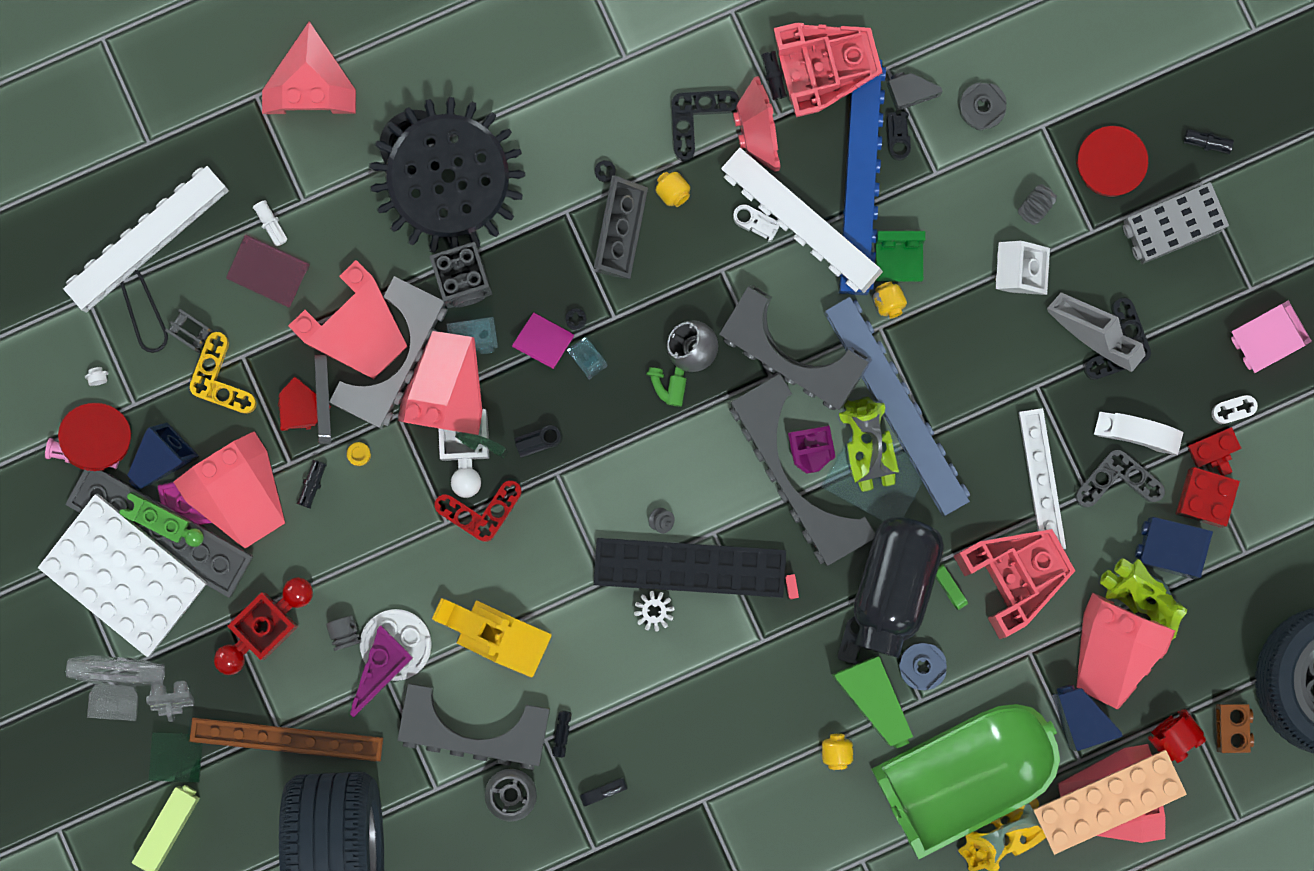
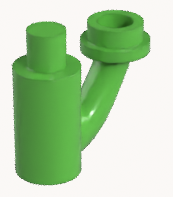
M649 367L646 375L651 377L654 389L660 399L666 402L667 405L682 407L687 380L683 378L684 370L675 367L674 376H670L668 391H666L660 381V378H664L663 370Z

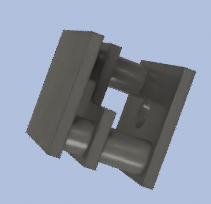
M179 309L180 314L174 322H170L172 324L170 329L166 328L165 331L200 353L199 348L205 345L204 341L214 331ZM187 318L203 327L197 337L181 328ZM179 330L194 339L192 345L176 335Z

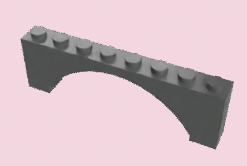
M778 374L732 401L730 404L732 408L729 411L736 422L738 420L741 421L744 427L741 431L748 442L752 440L756 449L753 452L759 462L764 461L768 469L765 472L772 483L776 481L780 487V490L777 491L784 503L788 501L792 510L789 513L796 524L800 522L803 526L804 531L801 533L808 544L812 542L816 548V551L813 552L820 565L824 563L827 567L873 540L875 533L865 517L861 519L844 518L815 507L805 500L787 479L778 456L777 428L785 400L792 393L781 374Z

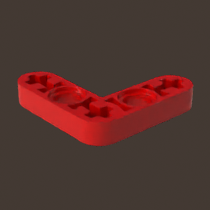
M515 481L504 482L482 516L447 494L441 495L436 499L435 509L440 515L478 540L488 542L495 537L520 499L522 489ZM514 485L516 486L515 491L517 495L509 497L507 501L511 502V505L508 507L504 502L497 499L499 496L504 499L507 495L505 488L507 486L511 488ZM449 499V505L455 509L457 505L461 506L456 511L454 519L450 518V515L453 513L448 509H445L444 512L441 511L442 506L439 504L441 500L446 501ZM500 504L504 507L505 513L502 517L495 518L492 516L491 509L494 505ZM467 511L472 515V520L469 524L463 525L459 522L461 512ZM487 515L491 520L499 522L496 527L493 524L490 526V536H480L481 531L479 527H485L489 522L484 520Z

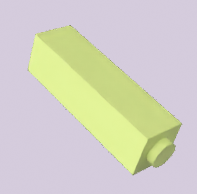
M187 785L175 787L133 859L132 864L144 871L159 870L200 797L195 795L196 790Z

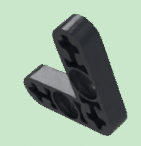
M730 90L678 93L673 97L674 154L678 160L683 162L689 161L695 154L693 115L733 113L736 111L739 97L735 92ZM715 96H719V101H725L726 97L730 96L731 100H735L736 103H732L730 108L725 103H719V109H715ZM702 97L711 99L712 106L709 109H703L699 106V100ZM692 98H696V110H692V105H686L684 110H680V106L675 105V103H679L680 99H684L685 103H692ZM686 121L690 125V130L687 133L678 132L676 127L679 122ZM691 137V140L686 139V146L691 151L687 152V156H683L682 152H678V149L682 148V139Z
M1120 298L1112 305V315L1119 318L1122 333L1126 337L1128 336L1125 333V327L1130 324L1136 326L1137 335L1131 339L1143 344L1146 356L1139 363L1142 364L1150 358L1151 349L1133 302L1127 298ZM1120 303L1123 306L1129 307L1126 311L1127 318L1132 316L1134 320H1128L1124 324L1121 323L1125 316L1123 312L1118 313L1117 311ZM1102 355L1092 358L1084 367L1085 375L1092 380L1101 379L1126 370L1123 367L1113 366L1111 361L1106 358L1107 367L1099 370V375H1096L1095 372L1091 373L1092 363H1095L1096 366L1105 363L1103 360L1105 357Z

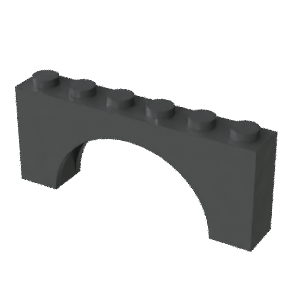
M754 285L748 286L719 334L724 337L723 341L732 347L738 346L743 349V354L752 360L759 359L764 363L763 367L774 373L778 371L784 375L783 379L792 385H800L804 388L802 391L810 397H819L827 408L831 410L842 409L872 359L852 347L841 359L828 365L813 366L795 361L780 350L770 334L767 323V311L772 296Z
M408 684L397 740L403 742L402 746L417 748V744L427 746V751L440 753L441 749L450 750V755L464 757V753L474 754L473 759L487 761L488 757L496 758V763L511 765V761L518 762L521 768L534 770V766H540L550 713L549 708L526 705L519 722L507 733L490 739H473L456 733L441 720L434 706V688Z

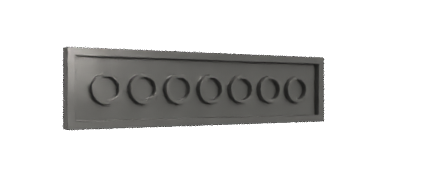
M104 470L83 471L65 505L81 513L93 496L99 494L119 511L122 509L133 510L134 503L127 498V495L130 492H134L190 521L187 529H199L204 536L202 544L198 547L189 546L183 537L180 543H176L135 521L132 522L208 583L207 586L228 598L232 597L253 559V555Z

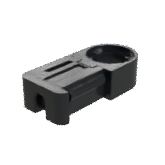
M891 112L887 116L889 154L898 161L906 159L911 151L910 136H908V123L906 119L909 116L908 112H901L900 114ZM896 143L904 144L906 146V153L903 155L895 154L893 146Z
M854 616L847 621L837 658L851 664H858V661L855 660L859 657L861 647L855 645L858 634L853 633L850 628L851 623L855 620Z
M624 777L583 793L579 797L585 807L627 790L628 787Z

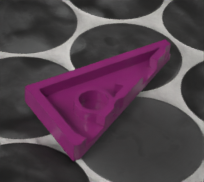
M382 625L377 629L368 661L350 711L352 717H355L414 658Z

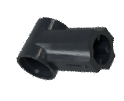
M549 425L540 430L516 437L514 440L519 455L522 458L548 448L557 447L562 442L563 436L557 427ZM549 430H555L557 433V439L553 443H548L545 440V435Z

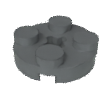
M981 82L975 83L965 90L959 103L961 117L969 126L983 131L997 126L1002 121L1006 113L1007 102L1003 91L998 86ZM981 101L984 103L987 101L989 103L987 106L988 111H979V104L977 102Z

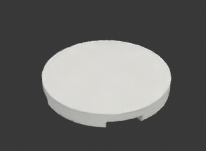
M399 609L387 610L373 617L366 624L360 638L362 642L360 643V652L365 664L368 661L377 629L382 625L414 657L391 681L405 680L420 672L426 665L432 648L431 636L425 623L415 614Z

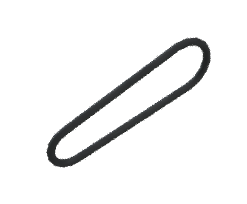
M135 270L133 273L139 276L141 283L144 287V290L148 296V299L152 305V308L156 314V317L160 323V326L164 332V343L159 348L149 349L145 347L142 343L137 328V324L132 312V308L128 299V295L124 286V281H122L120 285L124 294V298L128 307V311L133 323V327L139 345L142 349H144L147 352H159L166 346L168 341V334L165 331L166 328L151 297V294L147 288V285L143 279V276L139 271Z

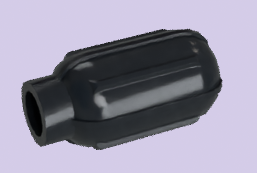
M902 517L889 518L878 527L854 604L855 620L860 626L855 645L899 658L904 640L911 638L919 630L926 613L944 549L943 538L933 527L914 519Z

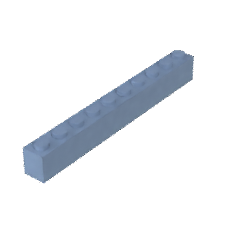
M849 297L826 310L824 315L846 352L853 347L872 359L861 378L875 402L885 404L883 416L942 517L970 502L967 498L970 496V493L964 484L960 485L956 479L958 473L953 464H948L943 457L946 455V452L940 443L936 444L932 438L934 432L929 423L922 421L920 417L922 411L916 402L912 403L908 397L910 391L904 381L900 383L896 376L898 370L892 361L888 362L884 356L887 352L881 341L876 342L872 335L874 329L868 320L864 321L860 315L863 311L856 300L852 301Z

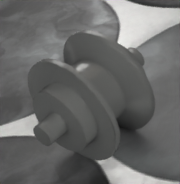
M660 507L651 512L648 522L653 530L664 534L672 529L675 518L673 513Z

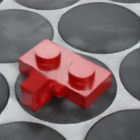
M1232 427L1187 446L1196 468L1210 463L1212 468L1217 466L1222 476L1233 472L1228 462L1232 460L1230 454L1242 449Z

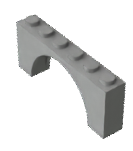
M395 276L384 295V299L401 311L408 324L410 349L406 361L394 376L376 385L353 386L340 381L329 401L332 405L380 429H383L384 425L388 427L394 416L391 413L395 404L399 405L404 395L402 390L405 384L410 383L414 374L413 369L416 363L419 362L432 331L437 332L434 328L438 320L442 322L448 310L445 308L446 305L443 300Z

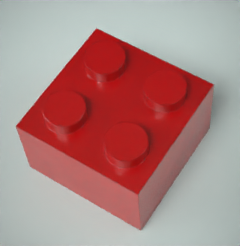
M1196 467L1188 469L1176 514L1219 528L1227 527L1240 481Z

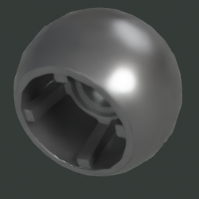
M695 320L685 321L676 326L670 333L667 341V352L670 360L678 368L688 372H697L710 366L716 358L718 340L715 332L705 323Z
M504 769L493 775L486 785L484 794L485 802L490 812L495 817L509 822L518 821L526 817L533 810L537 799L534 782L526 773L517 769ZM504 779H514L513 783H509L503 788L497 787V784ZM519 781L527 791V798L523 796L521 787L517 785ZM514 788L518 793L517 799L509 801L505 797L506 789ZM495 793H500L501 801L505 804L503 809L497 804ZM519 801L525 804L517 811H508L509 806H514Z

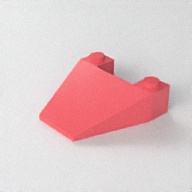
M355 260L339 276L355 294L321 326L304 310L288 326L309 347L375 379L408 346L376 280Z
M1052 529L980 541L953 555L964 576L986 567L1008 606L988 618L999 639L1008 637L1027 626L1075 572L1073 565Z

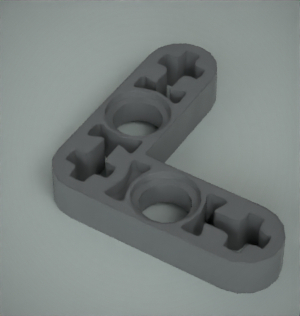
M1115 450L1104 458L1075 494V499L1081 507L1093 506L1118 477L1148 502L1160 501L1165 495V489L1156 478L1125 452ZM1120 455L1122 457L1120 462L1123 465L1127 466L1128 463L1132 465L1125 470L1124 475L1120 472L1124 470L1123 467L1112 465L1114 462L1112 456L1117 457ZM1131 470H1138L1141 473V480L1138 483L1130 481L1129 473ZM1099 472H1104L1108 476L1106 485L1102 486L1096 482L1095 478ZM1148 478L1150 481L1146 484L1151 488L1155 486L1158 488L1156 491L1159 494L1158 497H1150V490L1146 487H1143L1141 490L1139 486L1145 483ZM1091 482L1093 487L1099 489L1100 492L1098 494L1096 490L1093 491L1090 495L1092 501L1083 502V495L1081 493L1082 491L1086 493L1092 488L1088 485Z

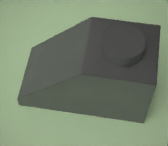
M904 72L891 76V80L887 84L896 112L940 97L943 92L940 86L912 73L907 75Z

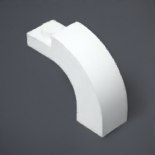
M1099 412L1094 435L1139 444L1157 452L1178 455L1183 432L1173 427L1120 413Z

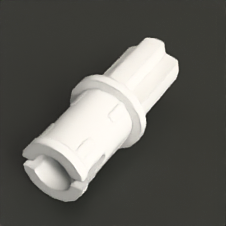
M264 200L254 205L253 209L263 224L261 227L266 229L274 245L280 246L287 241V237L278 223V217L273 215L267 201Z

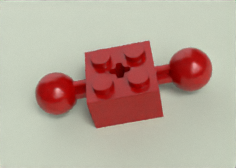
M296 577L287 581L282 591L283 598L277 604L267 593L261 592L228 625L240 640L235 645L220 647L215 653L214 665L220 673L224 675L238 673L244 666V655L249 650L260 660H265L299 627L287 613L293 607L301 608L311 601L313 588L306 579ZM260 621L268 623L267 631L259 630L261 628Z

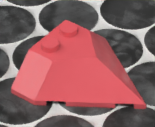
M310 22L305 26L263 88L262 114H286V110H331L333 114H356V90Z
M759 76L753 78L738 102L736 112L733 113L735 126H740L742 135H738L741 149L745 148L746 153L772 171L777 172L780 170V160L777 153L778 145L772 115L773 107L769 103V98L763 85H761Z

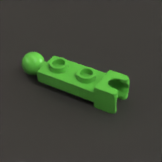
M130 492L127 495V498L134 503V509H122L119 511L120 515L176 543H180L183 537L191 547H198L202 544L204 539L203 533L196 528L187 529L190 521L137 493Z

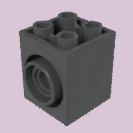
M475 242L429 256L443 302L447 308L468 306L482 301L486 296L493 295L480 252Z

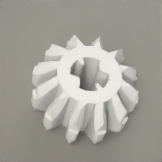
M650 591L651 600L648 601L646 596L642 595L641 598L645 604L643 605L639 602L635 604V606L643 608L642 611L634 612V615L644 616L638 621V624L641 625L647 620L646 630L650 629L651 623H654L655 631H659V622H661L664 628L668 627L667 623L663 620L664 617L668 620H673V616L667 615L666 611H674V607H665L671 599L667 598L662 603V592L659 593L658 599H654V592ZM649 606H659L661 608V611H659L661 615L657 618L654 615L650 617L647 613L650 611L648 610Z

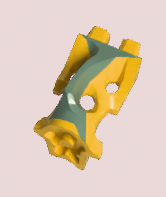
M1037 798L1005 815L1008 816L1007 824L1001 823L1003 817L991 822L990 824L997 828L992 832L977 833L975 831L966 835L967 843L958 851L966 859L969 871L981 869L998 871L1000 868L999 862L1006 854L1012 852L1014 856H1017L1046 839L1033 809L1039 806ZM1021 836H1024L1026 838V842L1024 844L1020 842Z

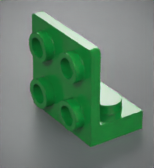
M925 231L877 232L876 265L883 271L876 279L877 282L923 281V243L926 240Z

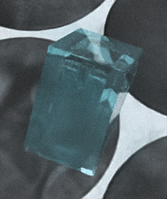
M586 337L567 350L588 380L607 367L604 358Z

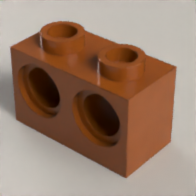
M1216 704L1217 752L1251 753V747L1254 746V735L1250 733V723H1253V710L1249 708V704ZM1233 710H1237L1240 713V719L1236 723H1233L1230 719V714ZM1234 734H1238L1241 738V742L1237 747L1231 744V737Z

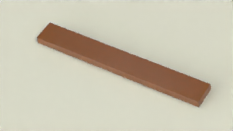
M192 718L190 742L379 762H381L384 739L383 737Z

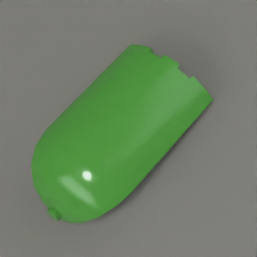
M1018 704L998 706L944 731L871 770L884 796L887 798L896 820L901 825L909 844L917 858L921 859L1030 803L1044 793L1056 777L1060 763L1058 744L1054 737L1057 731L1051 721L1046 722L1043 716L1032 707Z

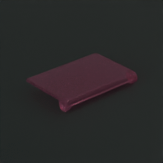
M245 235L226 279L290 308L310 264L251 236Z

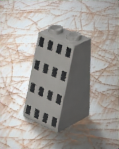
M1210 182L1128 217L1124 220L1123 230L1126 237L1132 240L1134 257L1136 260L1140 259L1141 264H1144L1219 234L1229 224Z

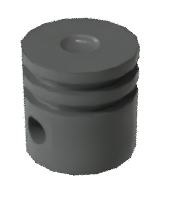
M353 615L326 624L330 639L334 641L332 642V646L335 645L334 651L362 643L361 640H358L359 634H356L358 630Z

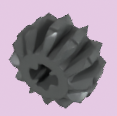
M1040 184L1027 196L1019 207L1018 214L1027 223L1035 225L1052 208L1056 202L1057 195L1049 187Z

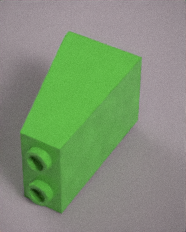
M874 656L832 674L836 683L887 745L900 748L909 744L908 739L912 738L913 735L879 656Z

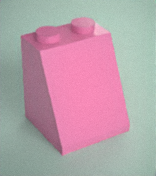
M1289 300L1232 331L1233 337H1231L1237 349L1241 348L1243 351L1245 365L1249 370L1253 369L1254 373L1312 341Z

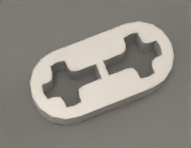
M1248 395L1221 402L1212 409V418L1216 423L1226 424L1249 417L1256 412L1257 402L1252 396ZM1243 400L1251 404V407L1248 409L1249 413L1245 409L1237 411L1236 407L1242 405ZM1220 407L1223 410L1232 409L1233 413L1227 414L1226 420H1224L1223 416H1218V412L1221 411Z

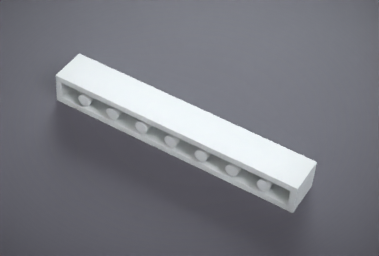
M741 148L721 168L726 173L724 178L732 186L736 184L743 188L741 193L750 201L756 199L760 203L758 208L767 216L772 213L778 218L775 222L784 231H787L788 228L795 233L793 238L802 246L808 244L813 249L810 253L820 262L825 259L830 263L828 269L838 277L841 274L848 279L846 284L855 292L860 289L865 293L883 272L874 262Z
M208 166L197 169L192 174L193 178L189 182L178 185L174 190L175 193L169 199L164 198L156 205L157 209L151 214L143 215L138 220L139 224L135 228H129L121 234V240L115 245H108L102 251L103 255L97 260L89 261L84 266L85 270L80 275L76 274L67 280V286L63 289L82 311L87 313L229 191Z

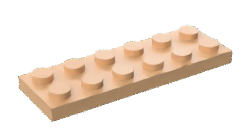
M1163 750L1037 807L1033 811L1055 855L1187 795L1167 751Z

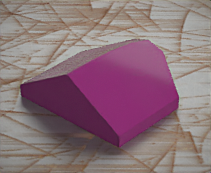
M830 426L788 433L794 465L804 473L819 472L828 462L836 457Z

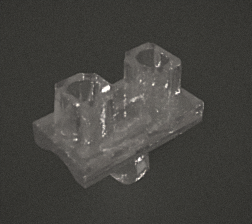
M185 681L174 683V693L166 694V687L163 684L152 685L150 696H146V703L150 705L151 711L158 710L159 716L167 715L168 721L173 722L175 721V714L183 713V707L194 706V698L190 694L188 684Z

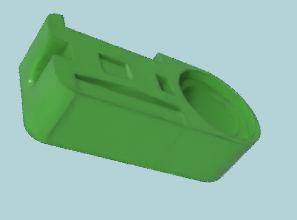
M940 565L936 579L954 607L960 610L968 602L944 565Z

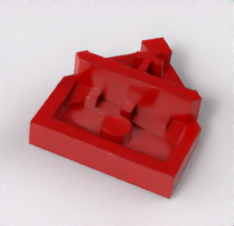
M294 377L279 394L280 431L293 428H306V430H309L311 426H315L318 423L316 393Z

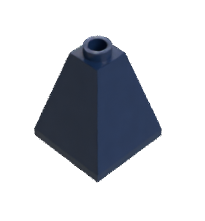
M168 423L149 427L144 434L128 472L129 483L136 489L148 487L196 460L199 455Z

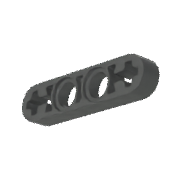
M314 355L319 445L331 444L327 355Z

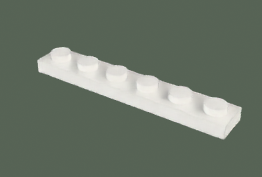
M1043 408L1022 411L1018 414L1038 531L1052 529L1063 549H1066Z

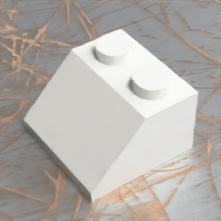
M1025 241L999 242L996 289L1012 293L1047 295L1050 248Z

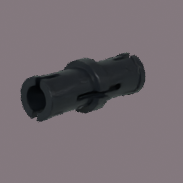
M776 51L762 54L761 57L763 58L767 74L765 79L769 81L772 99L786 98L787 94L782 80L784 74L783 71H780Z
M1188 128L1183 143L1202 147L1206 151L1216 150L1230 154L1234 140L1215 136L1212 132L1203 133Z
M312 460L307 478L303 479L302 483L304 486L296 504L311 509L317 489L320 490L321 485L319 483L327 464Z

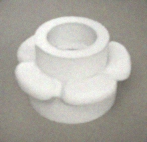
M102 367L89 369V374L85 375V379L88 380L90 386H97L107 382L108 372L103 371Z

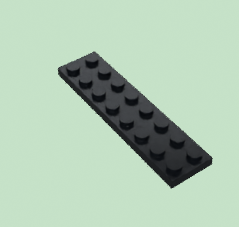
M597 538L594 585L783 598L786 550Z

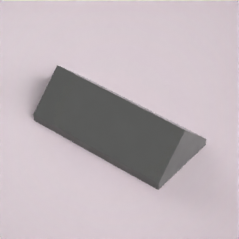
M612 176L594 264L595 273L626 279L631 278L648 187L618 176Z

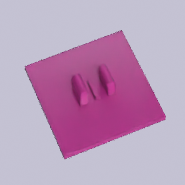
M533 313L512 347L554 369L572 341L574 334Z

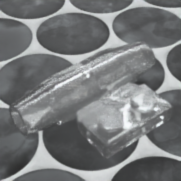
M88 656L68 658L66 677L95 684L89 694L87 718L136 721L139 696L135 687L163 684L165 665L137 658Z

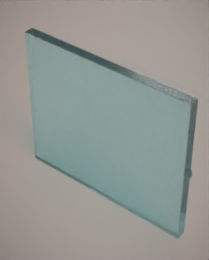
M865 433L861 436L863 442L869 443L872 437ZM852 434L847 443L852 441ZM882 442V452H885L887 448L886 443ZM846 443L841 454L837 456L838 460L822 488L883 522L889 518H903L912 500H915V495L922 484V480L907 454L893 446L899 473H895V484L883 486L881 478L878 477L872 479L874 488L863 492L858 482L855 483L850 473ZM859 451L856 453V459L861 460L863 453Z

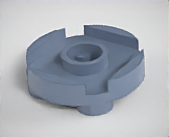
M919 643L911 645L901 655L898 665L901 678L913 689H933L941 684L946 676V658L943 652L932 644ZM918 661H927L929 663L927 665L928 672L921 671L919 673L917 671L919 667Z

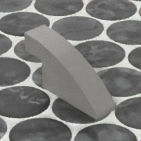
M1060 293L1047 308L1048 312L1076 338L1103 357L1131 372L1146 356L1142 343L1123 335L1117 316L1064 293Z

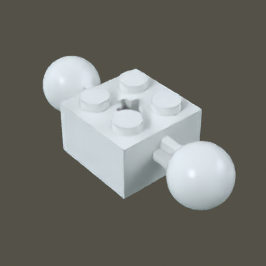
M482 409L479 435L470 434L466 441H462L458 437V434H462V432L439 429L440 459L442 461L458 460V470L451 478V487L455 494L463 498L474 496L481 487V478L472 469V459H489L488 416L486 409Z

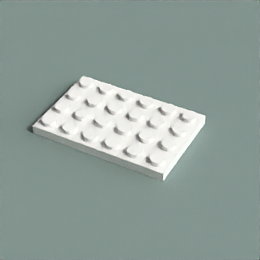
M99 494L93 496L38 567V569L146 657L152 655L208 584L135 523L120 515L119 510Z

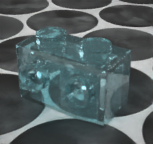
M494 317L446 324L449 334L474 337L476 351L480 350V354L492 353L494 348H499Z

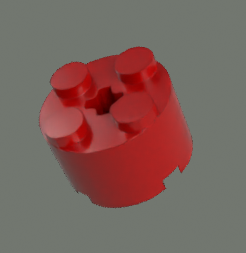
M1186 709L1178 711L1180 716L1177 718H1173L1172 715L1166 718L1153 729L1151 733L1154 736H1148L1149 741L1158 752L1167 751L1171 762L1174 760L1176 763L1183 761L1189 755L1187 752L1193 747L1197 748L1206 741L1203 730Z

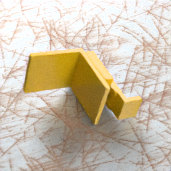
M441 598L432 617V620L461 633L457 644L531 678L534 676L552 637L548 632L511 617L477 600L470 611Z

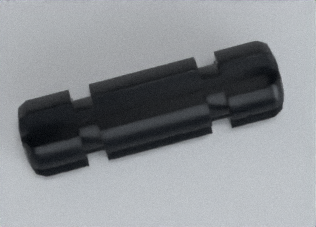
M562 710L558 715L559 724L556 727L554 740L556 745L553 746L552 752L554 757H565V745H567L570 728L568 723L571 722L572 716L569 711Z

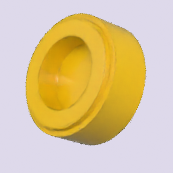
M356 442L349 446L347 458L355 466H364L371 458V451L366 444Z

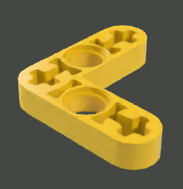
M213 332L206 339L190 382V391L196 397L240 413H251L257 405L256 398L252 394L216 381L229 347V340L224 334ZM218 337H221L220 341L223 342V346H218L215 352L220 354L219 358L212 354H207L208 350L214 351L215 345L212 344V340H217ZM209 358L214 359L216 363L215 369L210 372L205 371L203 368L204 361ZM200 372L207 376H212L211 380L205 379L206 391L202 390L198 393V389L195 386L196 384H201L203 377L199 376ZM223 388L228 389L230 393L228 400L224 402L219 401L217 398L218 391ZM235 392H238L236 397L245 400L246 396L249 397L248 401L251 402V406H246L245 409H242V404L235 401L234 406H231L230 404L234 400Z

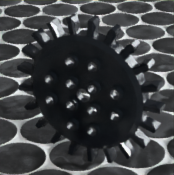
M454 97L447 98L445 103L446 113L439 115L435 113L432 100H425L424 108L427 112V118L421 120L416 118L414 111L410 107L406 108L404 114L411 126L402 131L397 124L389 122L386 125L387 128L397 136L394 145L390 146L384 141H376L374 145L379 150L389 154L386 164L379 162L369 163L370 169L385 172L386 181L382 184L375 183L370 186V192L378 193L387 190L390 198L389 202L381 204L376 210L378 213H386L390 209L395 208L400 215L389 229L395 232L400 230L404 223L410 224L414 227V230L408 238V244L412 246L418 242L422 232L431 235L428 246L429 252L433 253L438 249L440 237H449L450 249L459 247L458 237L468 235L470 243L475 242L478 248L481 247L476 230L484 226L490 235L497 237L499 231L490 220L496 213L506 220H512L514 215L502 207L505 197L513 200H522L523 197L520 192L508 189L510 178L520 179L525 177L524 171H509L507 163L508 159L517 158L521 155V149H512L504 152L500 145L501 141L511 135V130H502L497 136H494L488 130L496 118V114L493 112L488 114L481 124L472 120L473 114L476 111V103L473 101L466 107L464 116L455 115ZM451 134L458 136L456 143L450 141ZM428 138L434 139L435 144L433 147H429L426 144ZM480 153L485 155V161L482 163L477 160V156ZM456 157L462 160V165L459 167L454 164ZM433 161L439 164V168L436 171L432 170L430 166ZM410 165H413L416 169L413 175L407 172V168ZM445 169H451L454 172V180L450 183L442 180L441 174ZM483 177H487L489 179V184L487 186H484L481 183V179ZM460 181L466 183L464 190H460L458 187ZM437 185H441L443 187V192L441 194H437L435 192V187ZM413 189L420 191L418 198L412 196L411 192ZM468 204L470 206L469 213L463 212V205ZM442 208L447 210V216L444 218L439 215V210Z

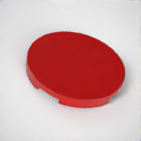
M1119 126L1102 127L1092 132L1081 144L1077 155V169L1086 186L1095 193L1108 197L1124 195L1135 189L1144 179L1148 168V154L1141 139L1132 131Z
M102 403L80 405L71 410L62 420L58 431L59 446L64 456L72 465L87 471H102L104 468H108L121 461L126 456L131 444L130 426L124 415L112 406Z

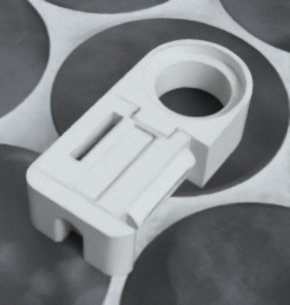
M740 205L734 211L733 219L739 227L747 231L752 229V232L765 239L769 238L768 242L773 240L779 229V225L775 223L777 220L748 205ZM740 210L749 211L751 214L750 220L747 222L739 221L737 218L738 212Z

